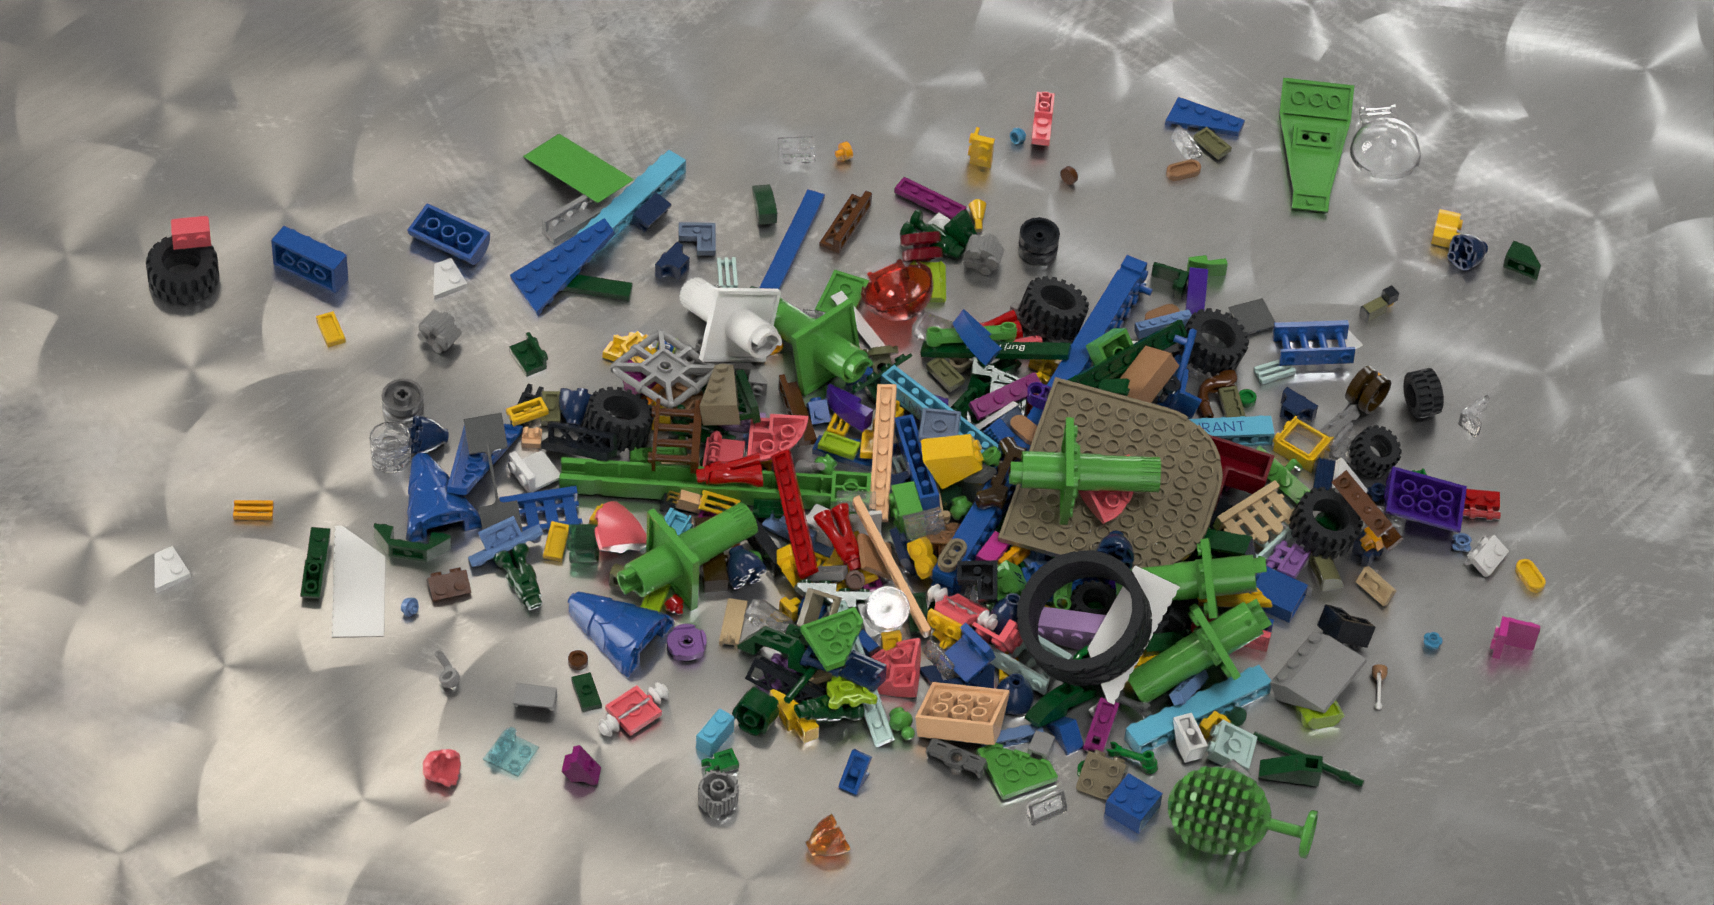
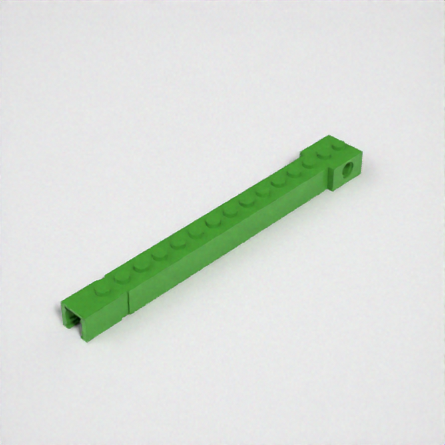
M561 458L559 488L576 486L577 494L661 499L664 493L669 491L680 493L682 489L703 495L702 490L740 500V503L754 506V499L781 500L774 471L762 470L763 487L759 488L747 483H709L706 485V482L697 483L696 474L690 473V466L656 463V471H652L651 463ZM833 471L832 475L796 473L804 509H813L818 504L831 510L841 503H847L849 515L857 514L853 507V498L860 495L869 512L871 473ZM710 496L706 498L722 504H734Z

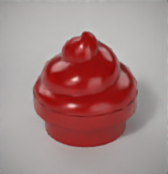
M677 594L670 597L664 603L665 609L670 613L683 614L684 601L682 597H678Z

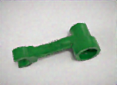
M1110 742L1113 750L1106 749L1107 755L1110 757L1123 756L1140 761L1142 770L1146 774H1153L1158 770V762L1153 751L1147 750L1141 754L1124 749L1116 742Z

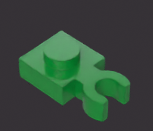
M730 748L714 753L713 759H703L701 766H710L705 769V774L707 771L710 772V770H719L722 773L723 771L729 772L738 769L739 762L733 749Z

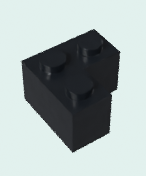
M997 560L957 561L958 585H977L978 604H996L998 602Z
M1325 604L1317 626L1323 630L1322 633L1324 635H1328L1338 642L1348 644L1356 649L1359 647L1368 648L1376 628L1367 619L1351 616L1341 607Z

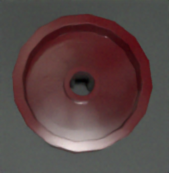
M940 232L901 235V246L913 247V249L902 252V262H913L914 260L916 262H927L943 258L941 247H930V245L941 242Z

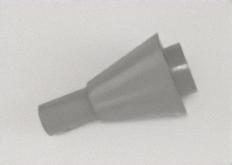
M800 459L795 466L796 473L813 474L816 471L825 469L824 463H815L805 459Z

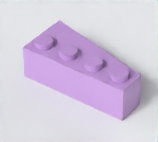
M1044 607L1038 623V635L1049 642L1080 650L1091 643L1106 615Z

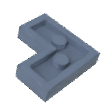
M679 222V241H697V255L716 256V223Z

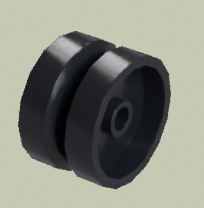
M1041 217L1026 220L1021 225L1018 242V252L1023 260L1036 265L1051 262L1058 252L1060 239L1058 226L1053 221Z

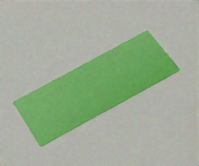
M557 134L523 156L597 203L634 180L561 134Z

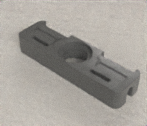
M935 738L931 740L925 751L928 758L930 756L942 760L947 766L960 771L965 769L975 773L978 778L983 776V769L986 770L988 767L985 758ZM959 754L962 756V759L959 762H953L951 760L952 757Z

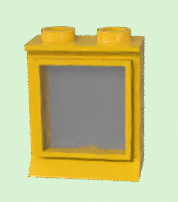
M1295 416L1291 421L1286 422L1281 433L1278 432L1274 436L1273 451L1289 461L1296 459L1303 469L1312 473L1315 461L1318 458L1323 459L1325 450L1329 452L1332 450L1334 437L1326 436Z

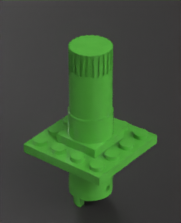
M780 297L774 327L781 338L793 347L801 395L804 397L809 395L836 376L846 383H853L862 377L867 367L873 365L868 354L860 349L854 305L851 300H845L818 319H814Z
M1066 417L1061 452L1022 451L1021 462H1011V473H1009V484H1021V488L1060 490V525H1068L1069 517H1073L1075 498H1077L1079 490L1159 492L1161 460L1160 457L1080 453V445L1076 442L1078 426L1074 425V418Z
M738 503L700 525L677 535L676 530L666 523L663 515L658 514L653 508L647 511L646 553L625 564L624 570L617 573L618 584L625 595L634 590L640 597H645L659 588L671 584V589L678 597H682L683 603L690 611L698 608L699 566L755 535L758 531L756 519L744 503Z
M1210 538L1200 539L1201 543H1197L1198 555H1202L1203 559L1142 568L1180 587L1172 600L1207 599V602L1204 603L1205 615H1209V619L1219 617L1216 596L1257 592L1255 573L1267 572L1266 559L1263 556L1253 558L1252 554L1212 559ZM1116 583L1117 596L1123 587Z
M1255 599L1248 604L1242 602L1211 622L1207 621L1196 603L1191 605L1188 615L1193 623L1198 626L1193 629L1194 632L1138 666L1129 674L1128 681L1140 701L1143 703L1152 701L1213 664L1215 666L1219 664L1228 678L1232 677L1236 680L1241 677L1229 655L1263 635L1262 630L1272 625L1258 600Z

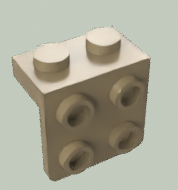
M1096 749L1094 753L1088 751L1076 784V789L1107 800L1121 783L1123 774L1127 773L1129 766L1124 764L1126 760L1115 756L1113 759L1107 758V753Z

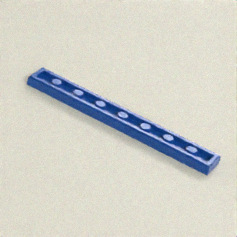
M807 189L759 288L781 289L825 199V194Z

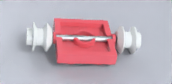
M939 584L929 588L927 592L928 601H935L934 610L962 625L965 622L968 625L977 622L990 631L994 630L997 626V615H990L987 608L958 593L949 597L947 588L941 589Z
M656 682L655 689L652 687L648 688L647 696L636 685L605 705V710L609 714L606 715V721L603 719L599 720L598 728L600 732L611 737L612 730L618 732L620 725L631 736L662 716V710L656 704H661V698L664 700L668 699L669 691L667 687Z

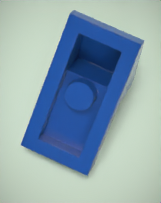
M853 749L838 787L857 795L869 776L867 770L872 756Z

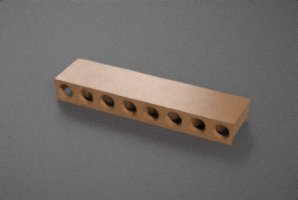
M1145 346L1120 378L1130 380L1128 386L1130 391L1127 397L1151 403L1178 369L1179 365L1171 353Z

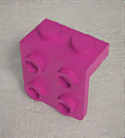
M1502 616L1499 627H1495L1490 644V649L1493 650L1492 658L1500 659L1504 644L1531 651L1534 650L1541 628L1540 625Z

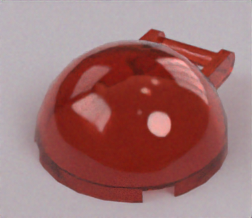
M900 258L894 264L874 273H867L870 282L865 288L862 286L861 290L863 302L874 315L887 321L901 322L912 319L924 311L933 295L934 280L931 269L927 265L917 261V265L909 264L905 266Z

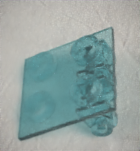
M509 727L502 732L483 760L518 777L537 752L539 746L516 736V729Z

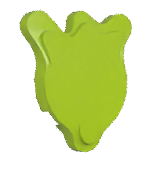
M833 676L832 681L827 682L826 692L830 697L828 706L831 709H838L842 704L857 707L861 703L871 705L877 703L878 697L875 694L871 693L867 688L845 678Z

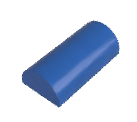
M428 203L407 229L410 236L472 265L477 264L483 258L490 243L489 231Z

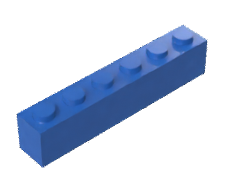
M913 414L896 417L895 435L910 480L915 482L923 514L940 511L939 492L933 475L923 462L921 443L918 442L919 432Z

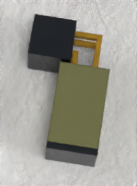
M1392 285L1383 289L1380 297L1361 306L1359 316L1367 323L1385 314L1387 308L1398 301L1399 292Z

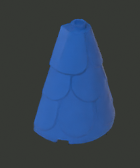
M418 453L411 461L406 540L410 542L427 541V529L462 520L465 532L482 528L480 514L464 495L447 493L450 477L427 453Z
M578 591L572 593L568 599L570 615L584 633L592 638L602 653L606 654L620 673L626 677H629L640 665V652L657 634L664 638L675 625L674 619L667 614L638 607L634 604L615 601L610 597Z

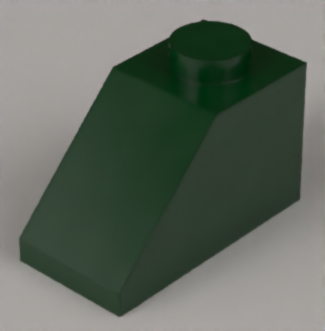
M1513 240L1506 253L1503 267L1537 280L1541 265L1532 248Z

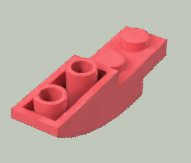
M1037 92L1031 144L1046 146L1050 144L1055 93Z

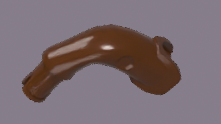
M1225 370L1219 375L1204 380L1199 386L1197 397L1202 400L1198 409L1203 418H1214L1208 395L1218 393L1219 388L1235 386L1237 375L1234 370Z

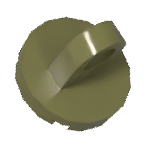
M891 345L873 347L868 352L867 349H863L868 354V357L871 358L873 372H876V374H879L877 370L878 364H891L890 356L899 353L897 345L894 347Z

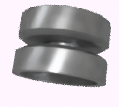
M396 379L389 382L383 388L381 395L382 412L384 419L389 424L400 428L412 427L414 415L424 416V393L422 387L417 382L411 379Z

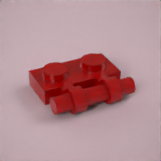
M1466 489L1464 504L1466 509L1463 511V516H1467L1469 519H1475V517L1486 518V520L1491 521L1492 519H1500L1501 512H1497L1500 510V492Z

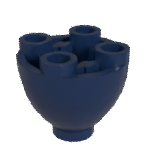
M1471 234L1455 235L1450 243L1447 257L1457 268L1464 271L1469 270L1483 260L1488 252V245L1485 241H1481V239Z
M568 388L560 389L559 407L566 420V424L581 427L589 398L592 396L588 393L587 389L577 388V391Z
M413 416L412 428H408L407 434L408 439H411V454L428 453L437 449L442 444H447L449 438L447 428H442L440 424L431 418Z
M1117 530L1111 531L1109 535L1099 542L1096 551L1111 555L1122 561L1129 569L1132 568L1134 562L1133 547L1122 532Z
M742 545L729 550L730 557L727 565V574L733 589L741 588L748 582L750 584L757 583L761 580L760 575L767 572L762 560L753 552L744 549Z
M1008 594L992 608L990 615L996 614V619L998 620L997 626L994 629L996 634H1001L1009 619L1017 623V619H1019L1017 617V608L1020 599L1018 594Z
M1014 673L1004 678L996 688L1009 690L1010 692L1005 714H1026L1033 705L1034 693L1032 686L1021 674Z

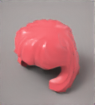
M452 749L429 752L422 763L424 777L447 787L456 785L461 769L460 754Z

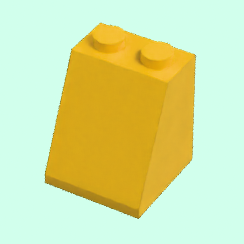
M971 434L921 440L923 462L942 489L983 469L982 461L984 458L980 451L982 446L979 440H975Z

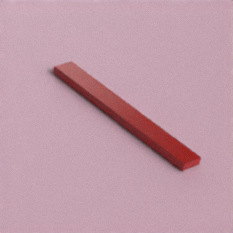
M785 449L772 455L771 459L798 576L800 579L819 572L791 451Z

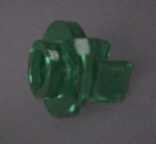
M1235 706L1231 712L1225 711L1226 717L1235 726L1242 725L1247 718V712L1242 707Z

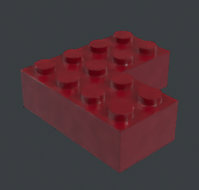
M1209 435L1219 452L1223 474L1216 507L1224 485L1251 494L1265 487L1275 455Z

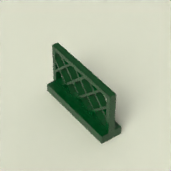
M744 369L736 370L738 402L740 403L739 412H744L740 414V421L752 418L754 424L761 422L759 407ZM707 383L704 387L701 388V391H702V393H703V396H704V393H705V390H706V388H707L708 383Z

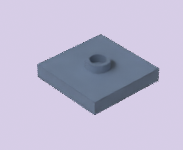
M923 408L918 442L921 443V440L927 438L958 435L961 412Z

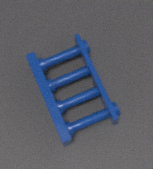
M1348 320L1274 322L1273 341H1282L1283 349L1280 351L1279 366L1354 363L1356 349L1355 347H1347L1345 342L1349 330ZM1337 339L1339 347L1328 348L1326 340ZM1308 340H1319L1320 348H1310ZM1289 341H1300L1302 348L1291 349Z

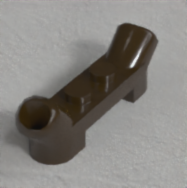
M1005 437L999 442L998 449L1004 457V461L1000 460L998 474L993 475L991 480L992 487L978 491L975 495L976 505L981 510L989 507L1002 510L1008 495V487L1005 484L1009 473H1011V462H1021L1022 451H1027V448L1018 446L1012 437Z

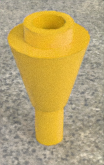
M975 199L968 205L975 222L976 232L983 231L982 221L987 205L981 199Z

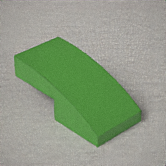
M1206 255L1188 257L1187 272H1189L1190 267L1208 269V276H1226L1228 263L1226 258L1208 260Z

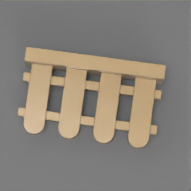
M1274 480L1217 516L1213 527L1218 531L1224 528V531L1246 535L1240 528V526L1244 525L1253 537V541L1256 540L1260 544H1265L1269 539L1268 531L1279 535L1283 530L1281 523L1285 521L1286 524H1290L1291 521L1289 519L1295 508L1291 509L1283 500L1284 495L1277 493L1280 485ZM1270 507H1273V509L1280 515L1279 518H1276L1274 514L1269 510ZM1256 516H1258L1262 520V522L1266 525L1265 527L1262 528V526L1256 521Z

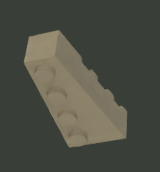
M722 363L714 366L700 404L703 425H741L737 382L733 364L727 365Z

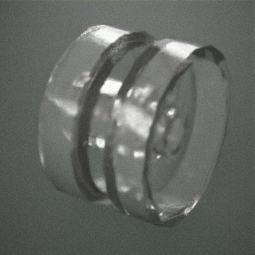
M893 586L878 588L864 602L862 608L863 619L866 625L875 632L895 631L908 618L910 612L908 598L900 589Z

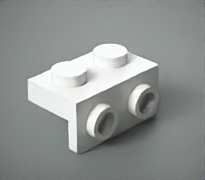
M1494 534L1489 537H1482L1477 542L1478 546L1467 554L1468 558L1464 562L1466 566L1473 564L1484 577L1490 576L1509 552Z

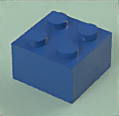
M1128 773L1106 800L1104 814L1139 834L1160 808L1163 793Z

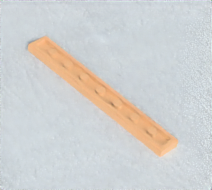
M877 384L869 511L881 510L882 522L889 521V494L891 490L897 395L896 384Z
M860 495L854 497L853 507L921 635L924 638L930 636L931 628Z

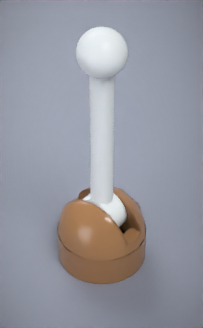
M1382 664L1372 666V677L1377 681V703L1374 705L1376 710L1382 709L1381 681L1386 679L1388 674L1387 666Z

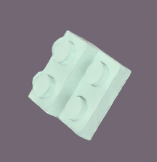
M1225 720L1214 725L1210 731L1212 741H1209L1207 744V759L1223 767L1230 764L1246 772L1250 768L1257 736Z

